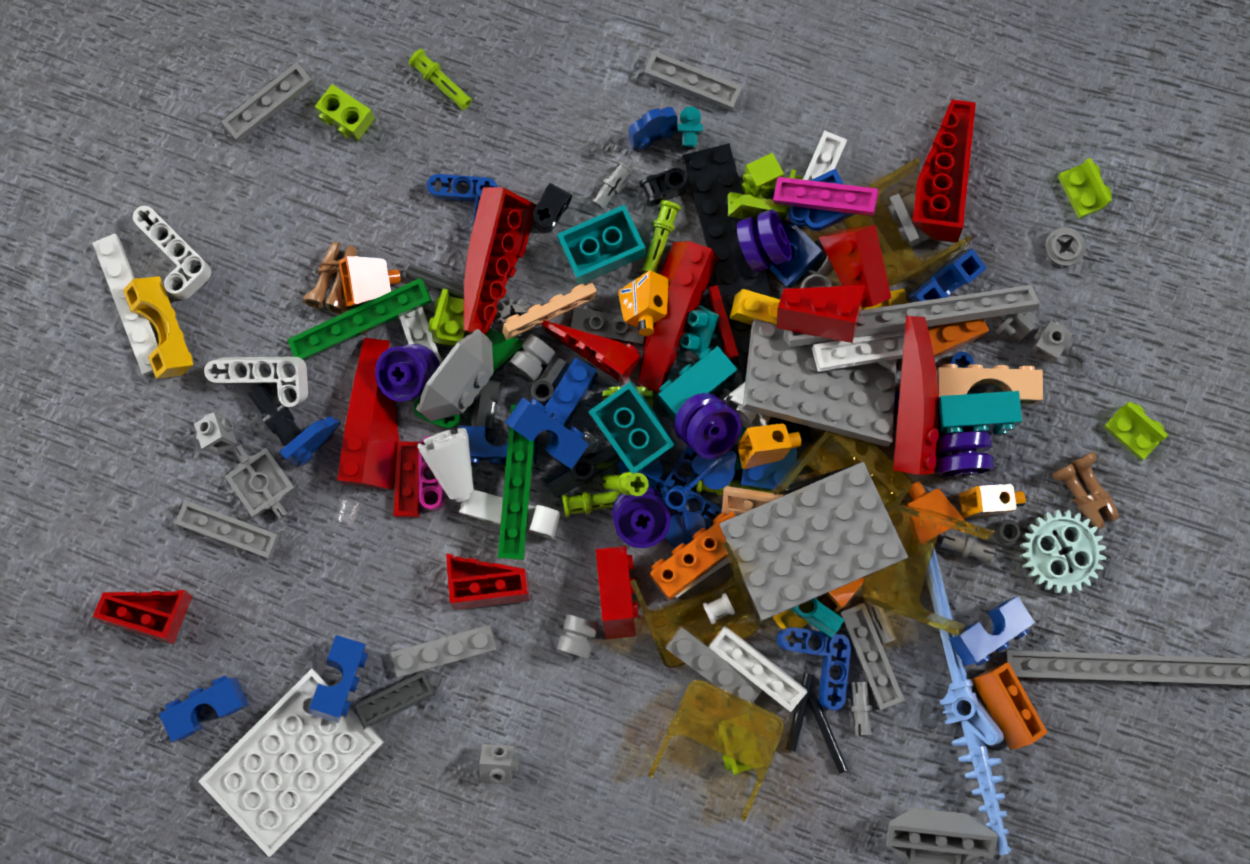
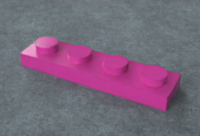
M778 177L773 201L774 204L874 216L879 192L877 188Z

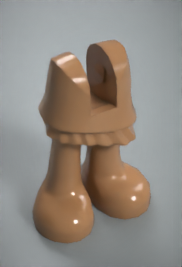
M333 241L327 250L324 260L319 265L320 269L316 272L320 276L314 289L304 295L303 303L316 309H323L325 305L329 311L341 315L349 311V307H346L343 299L344 290L338 261L341 243ZM349 245L344 258L348 256L357 257V248ZM336 277L331 292L326 300V292L331 278Z
M1092 451L1051 475L1055 480L1066 484L1076 497L1071 500L1079 505L1076 508L1082 512L1086 519H1090L1089 523L1092 527L1097 526V530L1105 527L1104 520L1098 511L1100 508L1110 522L1117 520L1119 513L1112 496L1109 495V491L1105 492L1092 471L1091 466L1097 460L1095 452ZM1076 472L1082 478L1091 495H1087L1076 477Z

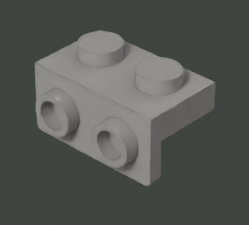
M898 193L890 197L891 205L888 206V210L893 220L898 219L901 226L898 228V232L902 241H908L910 248L930 240L929 236L912 224L915 195L910 194L901 198Z

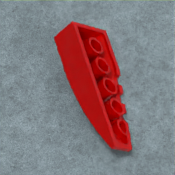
M951 99L917 179L912 224L933 240L958 243L963 230L976 102Z
M504 187L483 188L471 233L466 261L463 300L464 331L471 334L476 329H479L484 335H487L498 311L496 308L499 299L504 298L507 292L505 286L509 278L514 277L518 258H522L526 251L533 222V211L537 206Z
M690 241L673 242L660 272V275L669 280L667 314L662 319L653 323L654 333L645 338L638 386L647 387L651 391L660 393L659 388L666 383L681 348L679 344L681 335L687 333L690 327L687 320L689 312L697 310L719 259L711 248Z
M906 316L893 471L918 475L934 474L936 442L939 432L937 374L932 342L926 318Z
M364 338L348 407L337 480L345 485L393 490L397 441H400L397 427V410L395 408V401L389 399L380 390L375 376L376 363L380 355L390 348L389 340Z

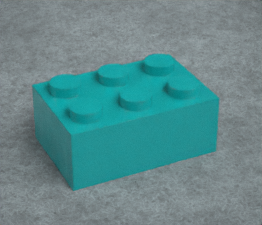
M625 204L557 234L558 243L578 285L589 282L646 256L645 246Z
M718 346L714 350L709 348L698 357L700 359L699 362L694 366L691 364L687 365L679 372L680 377L674 382L669 380L659 388L661 392L658 394V404L674 423L680 407L686 400L700 393H710L716 396L735 380L737 368Z
M633 382L627 383L588 411L631 473H639L677 446L675 440Z
M1019 391L946 395L938 398V432L942 436L962 432H993L995 436L1007 435L1009 431L1014 430L1022 422Z

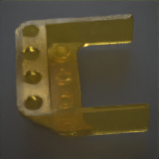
M919 158L912 160L867 186L869 188H877L879 192L874 216L855 214L843 220L846 228L876 225L889 285L899 284L916 278L964 250L972 241L971 237L967 236L924 262L916 257L907 241H902L896 224L880 200V195L886 188L916 172L921 163Z
M824 430L801 454L772 490V493L777 495L788 488L805 466H809L819 475H823L864 462L890 517L909 492L911 482L905 472L893 471L894 462L875 444Z
M898 504L889 506L886 511L908 558L866 576L862 585L863 598L875 606L959 635L964 631L966 625L925 610L920 602V594L939 531L943 526L985 540L992 538L994 531L932 510Z
M724 542L723 546L732 570L731 578L723 585L662 610L651 611L647 609L636 580L630 581L662 662L668 668H676L686 664L665 648V645L680 626L708 647L724 626H727L743 640L753 636L759 628L737 558L728 542ZM726 593L735 614L723 616L717 619L715 624H711L702 604L705 602L709 604L722 598V594Z
M695 680L688 685L648 776L653 778L670 739L677 735L686 736L753 768L757 776L741 812L740 820L745 822L779 744L784 729L783 721L780 716L708 682Z

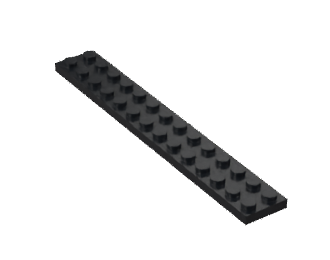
M728 143L682 155V160L706 247L711 248L719 258L713 274L739 354L737 362L744 383L746 381L752 325L729 319L734 298L742 289L772 297L765 270L757 273L754 272L743 255L737 235L738 221L744 219L728 216V194L730 192L743 194L731 147ZM771 417L768 425L783 423L786 425L788 433L797 431L800 434L801 446L796 447L797 457L794 477L820 471L809 427Z

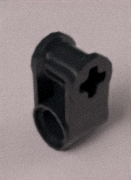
M672 168L659 174L650 175L639 182L640 187L644 189L647 197L646 204L649 207L659 205L661 200H669L683 195L688 187L686 173L681 168ZM675 178L683 181L679 186L670 184L671 180Z
M549 183L533 211L535 228L541 233L551 232L568 208L573 195Z

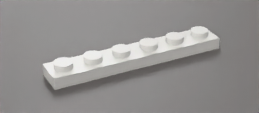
M112 234L93 242V246L141 373L147 376L154 373L148 356L158 347L159 341L152 323L145 317L130 311L123 289L135 278L119 236Z

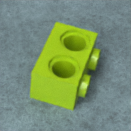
M333 84L330 85L315 105L319 113L318 118L328 126L333 124L338 127V132L348 139L353 137L359 141L375 120L370 108ZM339 105L337 110L329 111L332 106ZM352 118H359L356 123L348 124Z
M773 152L746 165L742 183L745 195L765 198L775 193L778 177H783L784 172Z

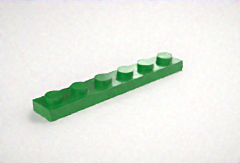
M419 278L287 340L293 356L305 361L431 303L432 299L424 280Z
M511 405V413L517 405ZM510 426L498 558L524 560L535 439L531 442Z

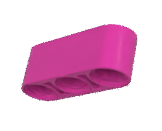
M431 436L423 438L420 444L425 445L423 440ZM419 452L420 503L429 511H439L445 505V491L437 478L433 480L426 478V473L430 468ZM431 493L438 494V501L434 505H428L426 502L428 495Z

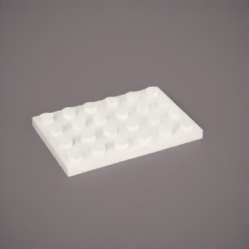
M311 669L198 781L268 857L273 856L384 743L371 727L363 729L357 713L351 707L347 717L341 716L339 723L309 714V707L317 685L330 686L315 669Z

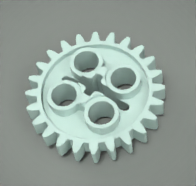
M1060 510L1054 511L1053 517L1047 512L1044 514V520L1040 517L1034 519L1037 526L1033 524L1027 526L1031 534L1025 533L1022 535L1028 541L1019 546L1026 549V553L1021 554L1020 558H1027L1028 560L1022 567H1030L1032 570L1028 577L1036 575L1038 578L1035 584L1039 585L1045 582L1044 590L1046 591L1050 590L1052 586H1054L1055 593H1060L1062 588H1064L1065 593L1069 594L1072 592V587L1076 592L1081 591V583L1086 587L1090 586L1089 578L1093 580L1098 579V575L1094 570L1100 571L1104 568L1098 564V561L1106 559L1105 556L1099 554V551L1106 549V546L1098 545V541L1103 536H1095L1093 533L1097 530V526L1089 529L1087 526L1090 519L1081 522L1080 513L1075 514L1071 518L1070 510L1065 511L1063 517ZM1066 529H1070L1074 533V540L1072 542L1065 538L1064 533ZM1053 530L1056 531V536L1053 535ZM1042 538L1049 540L1051 544L1049 551L1041 547L1040 542ZM1065 548L1067 553L1059 555L1058 551ZM1076 553H1080L1084 557L1083 566H1079L1075 562ZM1052 562L1060 565L1061 571L1059 575H1055L1051 571ZM1069 567L1073 570L1072 573H1069Z

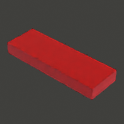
M718 285L709 287L707 296L712 312L719 315L716 326L720 333L719 336L725 355L731 362H735L738 360L739 354Z
M397 441L394 517L420 518L419 449L417 446L420 442Z

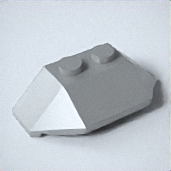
M479 329L473 331V334L457 342L426 383L421 395V401L416 410L430 421L464 413L494 373L492 341Z
M912 808L889 822L886 847L907 864H978L983 860L993 859L998 835L965 813Z

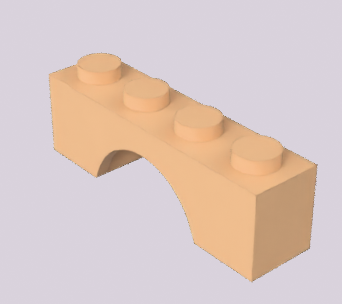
M944 364L936 371L938 398L946 395L967 394L971 388L977 385L990 384L997 386L1004 392L1019 391L1021 405H1038L1043 400V370H1035L1034 366H1020L1019 369H1009L1007 365H996L993 369L983 368V365L978 364L968 365V368H958L956 364Z

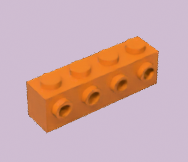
M733 511L727 515L723 512L712 521L714 523L713 526L707 530L705 528L700 529L692 536L693 541L687 545L684 543L680 544L672 551L673 556L666 561L662 558L651 567L653 571L650 572V577L668 601L732 554L719 523L736 517Z

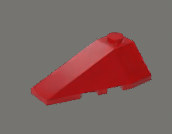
M543 320L541 323L542 329L622 385L625 384L640 363L639 351L628 343L624 345L612 339Z

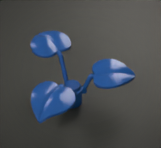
M730 450L723 456L714 459L702 458L697 454L692 462V468L699 476L685 488L683 486H674L668 489L663 480L659 479L663 474V465L659 458L639 472L646 476L649 487L656 490L657 483L660 484L663 493L666 494V504L671 509H677L678 512H681V514L670 516V528L665 537L672 547L676 548L682 543L685 545L689 544L694 540L692 536L697 531L707 528L701 514L698 512L686 514L683 506L688 501V491L700 480H703L705 486L710 489L726 487L735 474L737 455L734 451ZM623 460L618 463L620 474L630 472Z

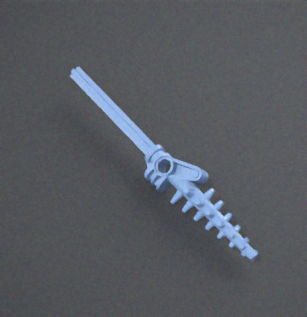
M933 543L924 544L918 548L953 682L949 684L948 693L945 698L940 700V705H944L945 709L942 713H946L947 717L945 724L961 722L964 737L953 740L952 745L968 746L969 754L959 757V762L973 763L974 771L966 773L965 777L966 779L978 780L979 788L972 790V794L982 795L985 805L980 806L979 811L987 812L990 822L986 823V827L992 829L998 835L996 846L999 855L1009 854L1011 848L1008 847L1006 839L1009 830L1004 829L1002 818L1007 816V812L1000 811L998 801L1005 799V794L996 793L995 784L1003 781V776H993L991 771L992 766L998 765L1002 761L1001 758H989L986 744L995 745L1001 743L1004 735L977 698L976 693H973L971 687L974 686L972 679L968 680L964 663L948 639L956 634L934 545ZM965 701H968L972 707L969 715L963 710V703Z

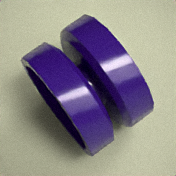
M774 209L759 213L757 220L749 217L738 221L737 235L739 244L747 263L754 272L757 273L769 269L772 262L780 265L791 261L792 250L790 240L781 218Z
M417 343L389 348L380 355L376 363L375 376L377 385L384 395L394 401L402 402L421 398L426 383L440 366L439 360L435 353L427 346Z
M710 393L696 394L686 400L675 418L677 436L702 458L714 459L723 456L737 443L741 434L742 423L739 414L724 404L714 394Z
M962 432L939 436L936 442V453L946 457L936 461L937 475L961 477L995 470L993 456L982 453L992 448L991 434L988 432Z
M648 486V490L642 496H628L620 493L613 503L612 517L615 529L624 543L635 548L644 549L655 546L665 538L670 528L671 517L666 502L658 491ZM639 515H644V517L638 518Z

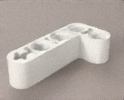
M149 206L138 207L133 213L135 224L177 265L165 278V289L178 300L188 299L211 277L210 266ZM149 218L155 224L151 227L146 222V219ZM168 232L166 239L160 240L162 234ZM185 249L183 255L176 257L179 250ZM197 265H201L200 271L193 274V269ZM179 282H183L182 288L175 291V286Z
M224 357L208 362L204 368L206 378L214 383L277 382L279 401L286 407L298 405L308 397L307 367L304 360L299 357ZM289 363L295 367L294 375L290 374L288 370ZM241 364L247 369L246 376L240 370ZM265 364L271 368L270 375L266 374L264 370ZM228 368V372L222 373V371H218V369ZM290 389L295 390L297 394L296 400L291 398Z
M474 490L470 494L469 499L462 501L459 513L500 525L503 498ZM529 505L527 533L554 539L560 518L559 511L540 505L536 507Z

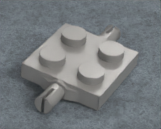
M242 445L234 448L232 452H234L240 463L225 478L250 515L256 518L264 511L272 509L279 520L284 519V517L288 516V513L280 502H282L284 497L296 490V488L274 455L267 447L252 456L247 455Z

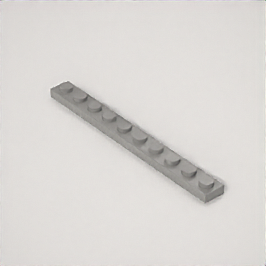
M1032 285L865 309L861 310L854 338L905 330L906 316L925 317L929 327L1036 311L1039 308L1040 302ZM784 330L789 347L835 341L833 339Z
M1005 650V663L1009 662L1017 677L1250 685V659Z

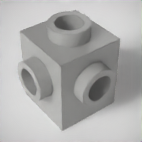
M1050 321L1046 326L1040 325L1033 336L1036 342L1030 352L1053 364L1061 354L1064 356L1070 349L1072 342L1069 340L1073 333L1068 331L1067 326L1060 322Z
M212 412L194 423L197 432L196 439L201 449L218 456L237 444L233 432L234 425L228 417Z
M482 745L479 762L480 782L511 784L513 773H518L519 757H514V746Z

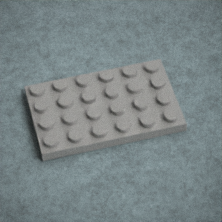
M754 319L751 328L742 409L886 447L892 443L896 363L891 370L876 362L818 372L812 352L814 344L789 347L784 330L777 329L774 324Z
M864 462L719 523L761 621L908 558Z

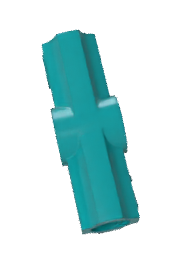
M816 598L810 600L812 604L810 613H803L799 609V605L790 609L797 617L806 620L830 638H833L845 620L817 601Z

